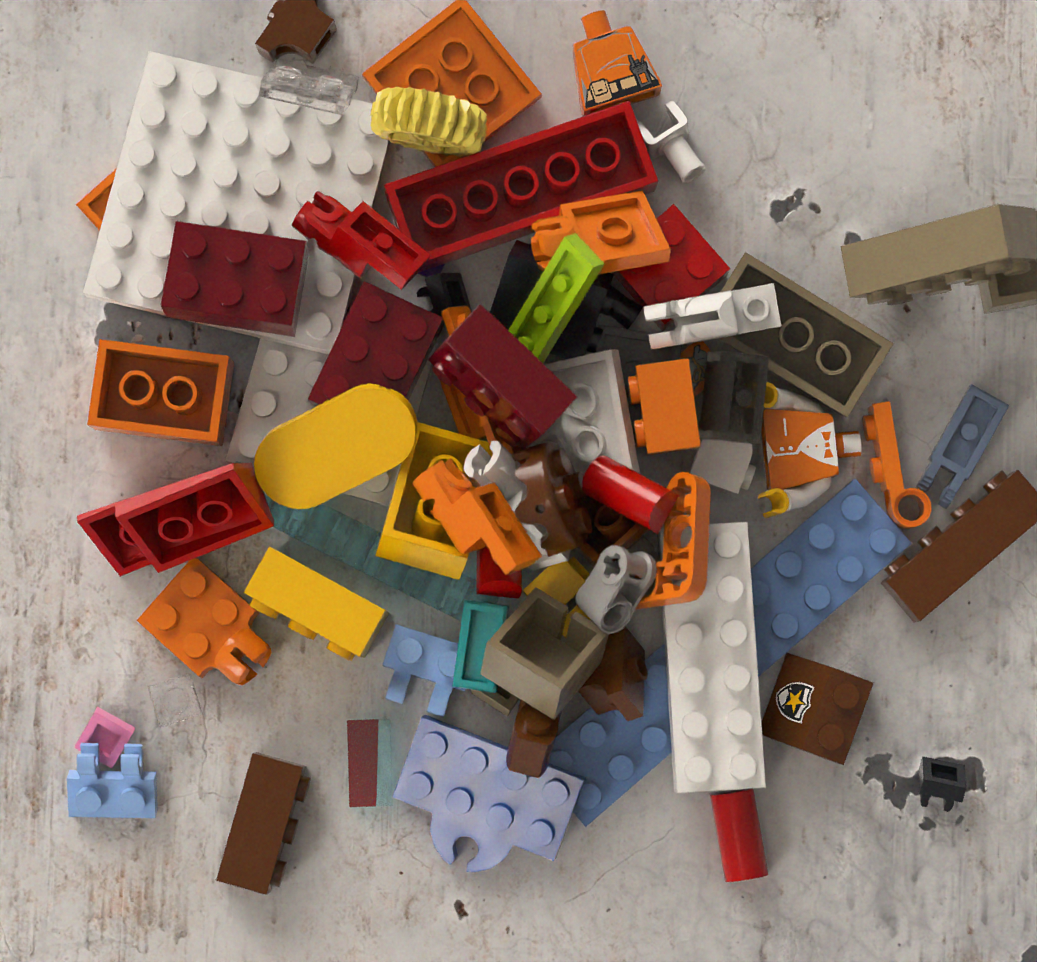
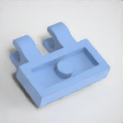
M395 624L383 662V667L394 670L385 698L403 704L411 676L419 677L436 683L427 712L444 717L453 688L463 692L466 691L465 688L452 687L458 643Z
M81 743V754H77V770H69L67 776L69 817L156 818L158 811L156 772L143 771L142 744H124V754H121V771H100L99 743Z

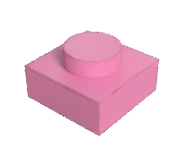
M97 707L74 748L81 751V743H99V762L112 769L124 749V744H127L132 736L135 727Z

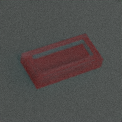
M391 719L347 720L349 807L393 806Z

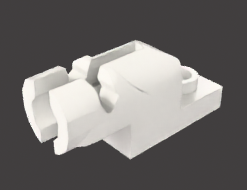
M774 283L644 306L647 322L671 318L675 323L674 330L648 335L651 350L781 327Z
M491 441L492 457L478 445L469 452L465 459L464 471L469 477L474 488L495 482L515 513L517 505L526 498L528 492L527 486L515 476L516 469L521 466L520 462L514 461L512 454L499 441ZM538 505L539 510L544 511L543 506ZM521 523L542 555L535 563L528 566L532 571L568 561L570 550L548 557L546 550L541 548L540 539L548 532L544 526Z

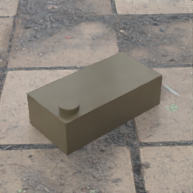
M745 252L721 292L774 283L781 327L718 339L848 418L894 343Z

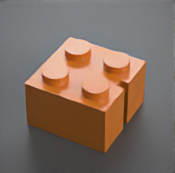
M689 358L637 365L635 367L636 376L628 377L631 405L640 404L642 418L641 420H634L637 448L646 447L647 456L698 449L701 445Z

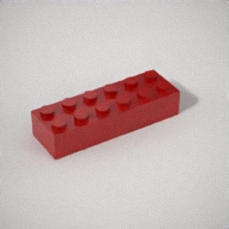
M630 101L384 184V190L396 227L431 255L427 264L419 271L422 272L533 234L535 231L532 230V224L539 219L559 216L561 204L642 190L645 195L655 192L658 178Z

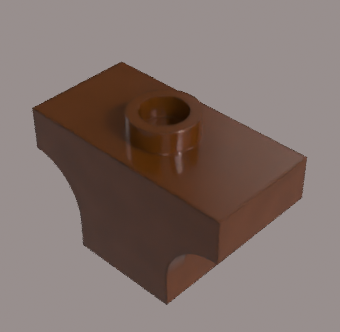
M277 0L267 16V20L270 23L260 35L255 45L259 54L271 62L285 54H296L313 64L337 30L334 19L317 7L318 0Z
M626 626L620 631L608 635L601 664L578 692L597 715L612 710H619L627 721L643 717L644 680L647 679L648 672L645 664V650Z

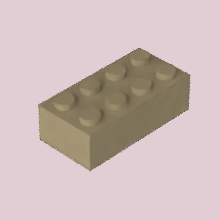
M997 204L840 246L850 298H867L869 305L887 302V305H897L913 301L912 294L925 292L926 296L938 295L952 291V284L964 282L965 286H972L991 281L990 275L1004 272L1005 276H1012L1031 271L1030 264L1037 262L1036 208Z

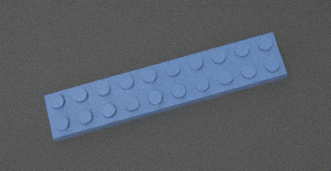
M856 478L751 568L758 677L912 544ZM664 644L644 661L648 677L644 680L643 717L627 721L619 710H612L597 715L590 707L556 736L549 763L586 777L573 811L585 827L672 753Z

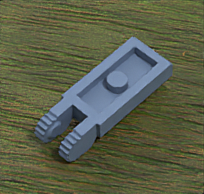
M971 384L928 459L931 462L915 488L922 490L924 493L929 491L940 467L954 474L939 496L938 505L947 509L963 481H967L1009 405Z

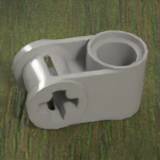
M609 546L601 553L588 579L578 590L576 595L578 607L602 632L613 634L620 631L628 624L635 608L647 589L654 582L657 570L655 560L646 552L631 554L621 546ZM613 558L620 559L619 562L612 561ZM635 575H637V576H642L641 579H637V578H634V577H635Z

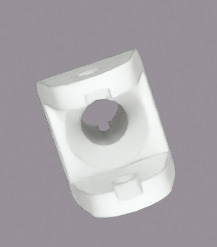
M670 101L665 104V109L675 126L654 138L641 121L637 123L649 156L657 158L665 155L679 174L682 182L688 183L704 172L705 165L698 159L686 141L689 137L686 116L674 101Z

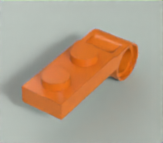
M890 401L874 403L867 408L868 415L862 417L866 441L873 440L875 457L869 459L872 481L874 484L880 483L881 492L884 493L887 515L900 529H912L927 521L931 514V501L922 490L917 488L904 489ZM904 497L912 498L918 503L919 515L914 521L904 519L899 513L898 505Z

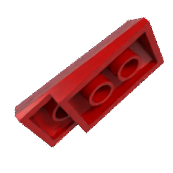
M232 463L77 515L78 524L120 577L150 564L160 573L274 527V519L263 490L256 479L252 463Z

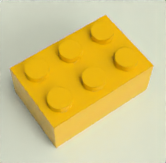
M418 422L416 441L410 454L400 464L375 556L459 580L469 553L462 555L457 550L439 520L435 519L431 513L435 500L431 499L424 502L414 487L413 482L431 466L440 461L445 463L450 458L453 459L456 466L469 479L464 471L467 455L473 448L480 445L492 457L493 454L489 443Z
M270 546L243 592L253 598L249 604L250 607L274 619H277L279 613L291 619L287 627L312 640L315 639L317 634L330 640L326 647L328 650L350 661L353 660L355 655L363 658L366 657L390 613Z

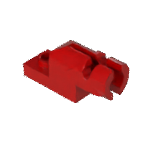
M317 191L313 196V202L310 203L307 200L291 224L307 240L314 238L317 241V248L333 256L357 277L361 278L373 267L401 290L427 264L431 256L364 201L351 212L333 197Z

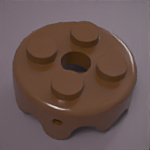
M552 441L513 452L512 457L514 461L527 460L515 471V476L527 486L528 491L526 498L516 507L515 515L518 521L525 525L539 524L547 529V534L540 539V545L542 549L546 550L548 557L583 546L588 538V533L592 532V523L585 502V497L588 496L582 490L584 474L581 471H575L565 449ZM538 505H542L544 511L539 510Z

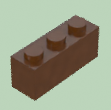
M258 752L252 753L216 881L265 895L271 892L272 885L280 887L287 862L280 860L284 843L292 845L299 823L298 819L292 818L296 801L304 803L311 777L304 776L306 766Z

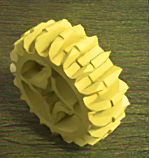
M396 86L377 92L376 100L372 104L370 114L371 130L382 139L389 140L393 144L402 145L404 148L461 157L480 152L482 142H485L487 114L477 105L470 104L467 100H460L455 98V96L427 91L426 89L420 90Z

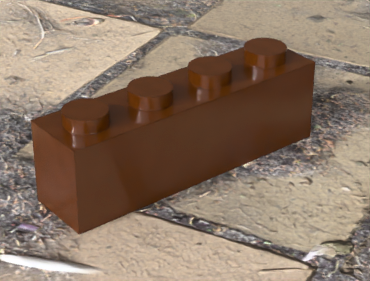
M1003 470L997 473L982 486L987 493L976 503L968 498L950 513V516L954 519L950 525L942 531L938 526H935L917 541L921 549L908 559L903 553L884 569L889 576L881 584L913 622H920L1037 523V491L1019 470L1011 472L1009 475H1006Z

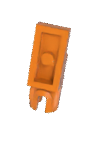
M452 458L445 463L443 461L436 463L414 480L413 485L424 502L431 499L435 500L431 513L435 519L439 520L451 541L462 555L487 545L493 560L501 567L505 575L531 566L542 557L495 482L473 489L471 481L456 466Z

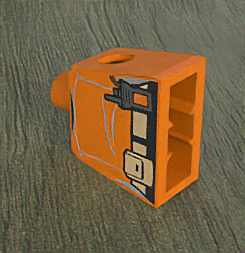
M604 10L592 12L581 18L587 39L573 44V60L582 117L630 101L632 105L660 95L662 89L661 81L631 26H625L612 31Z

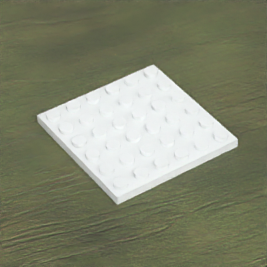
M149 51L83 294L85 297L165 315L161 307L176 221L304 240L307 242L309 258L295 337L200 322L194 323L329 354L344 324L356 275L333 256L317 248V241L314 238L307 240L291 224L306 201L313 202V196L317 191L333 197L351 212L362 201L371 208L374 207L390 141L382 139L371 130L370 114L373 103Z

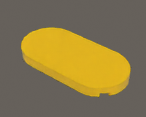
M363 384L273 428L258 446L254 458L255 476L261 489L269 498L282 506L293 509H307L320 505L398 466L410 454L416 441L418 421L412 405L401 393L393 389L388 390L384 387H379L380 385Z

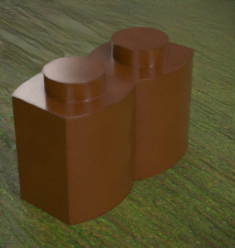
M520 699L506 754V763L509 771L540 778L545 773L549 765L562 711L553 720Z

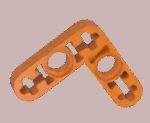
M680 472L668 483L667 489L677 493L679 497L664 522L663 560L655 562L657 570L656 584L653 592L648 596L644 594L635 610L692 602L697 600L705 590L708 568L711 492L710 486L704 478L689 472ZM691 526V540L682 548L680 543L681 534L686 527ZM635 575L634 578L641 579L642 576ZM687 578V581L681 582L680 586L672 584V579L681 580Z

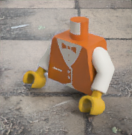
M770 382L750 384V388H756L760 392V401L749 402V408H769L759 413L767 491L758 494V499L766 497L772 504L771 511L763 513V516L770 518L789 510L807 507L830 488L831 478L839 475L838 458L861 456L859 431L835 433L833 415L824 413L820 404L794 391L776 388Z

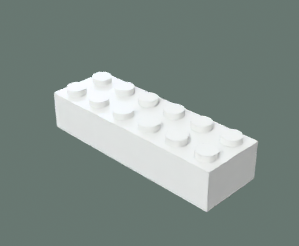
M748 523L709 524L708 568L705 590L697 600L692 602L662 606L673 780L676 793L766 788ZM691 526L686 527L681 534L680 543L682 548L691 540ZM664 527L657 534L659 561L663 560ZM687 578L681 580L672 579V584L680 586L681 582L687 581Z

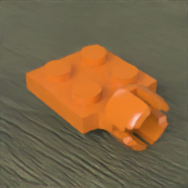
M643 190L561 204L559 216L539 219L532 224V230L536 233L531 237V248L535 261H541L536 263L542 271L547 267L564 237L572 234H577L605 263L599 274L669 262L670 247Z
M199 558L188 561L137 619L145 629L201 678L215 668L231 682L244 685L252 680L257 673L242 660L243 656L246 655L255 664L258 663L264 668L272 653L270 646L252 629V623L259 615V612L250 607L244 598Z

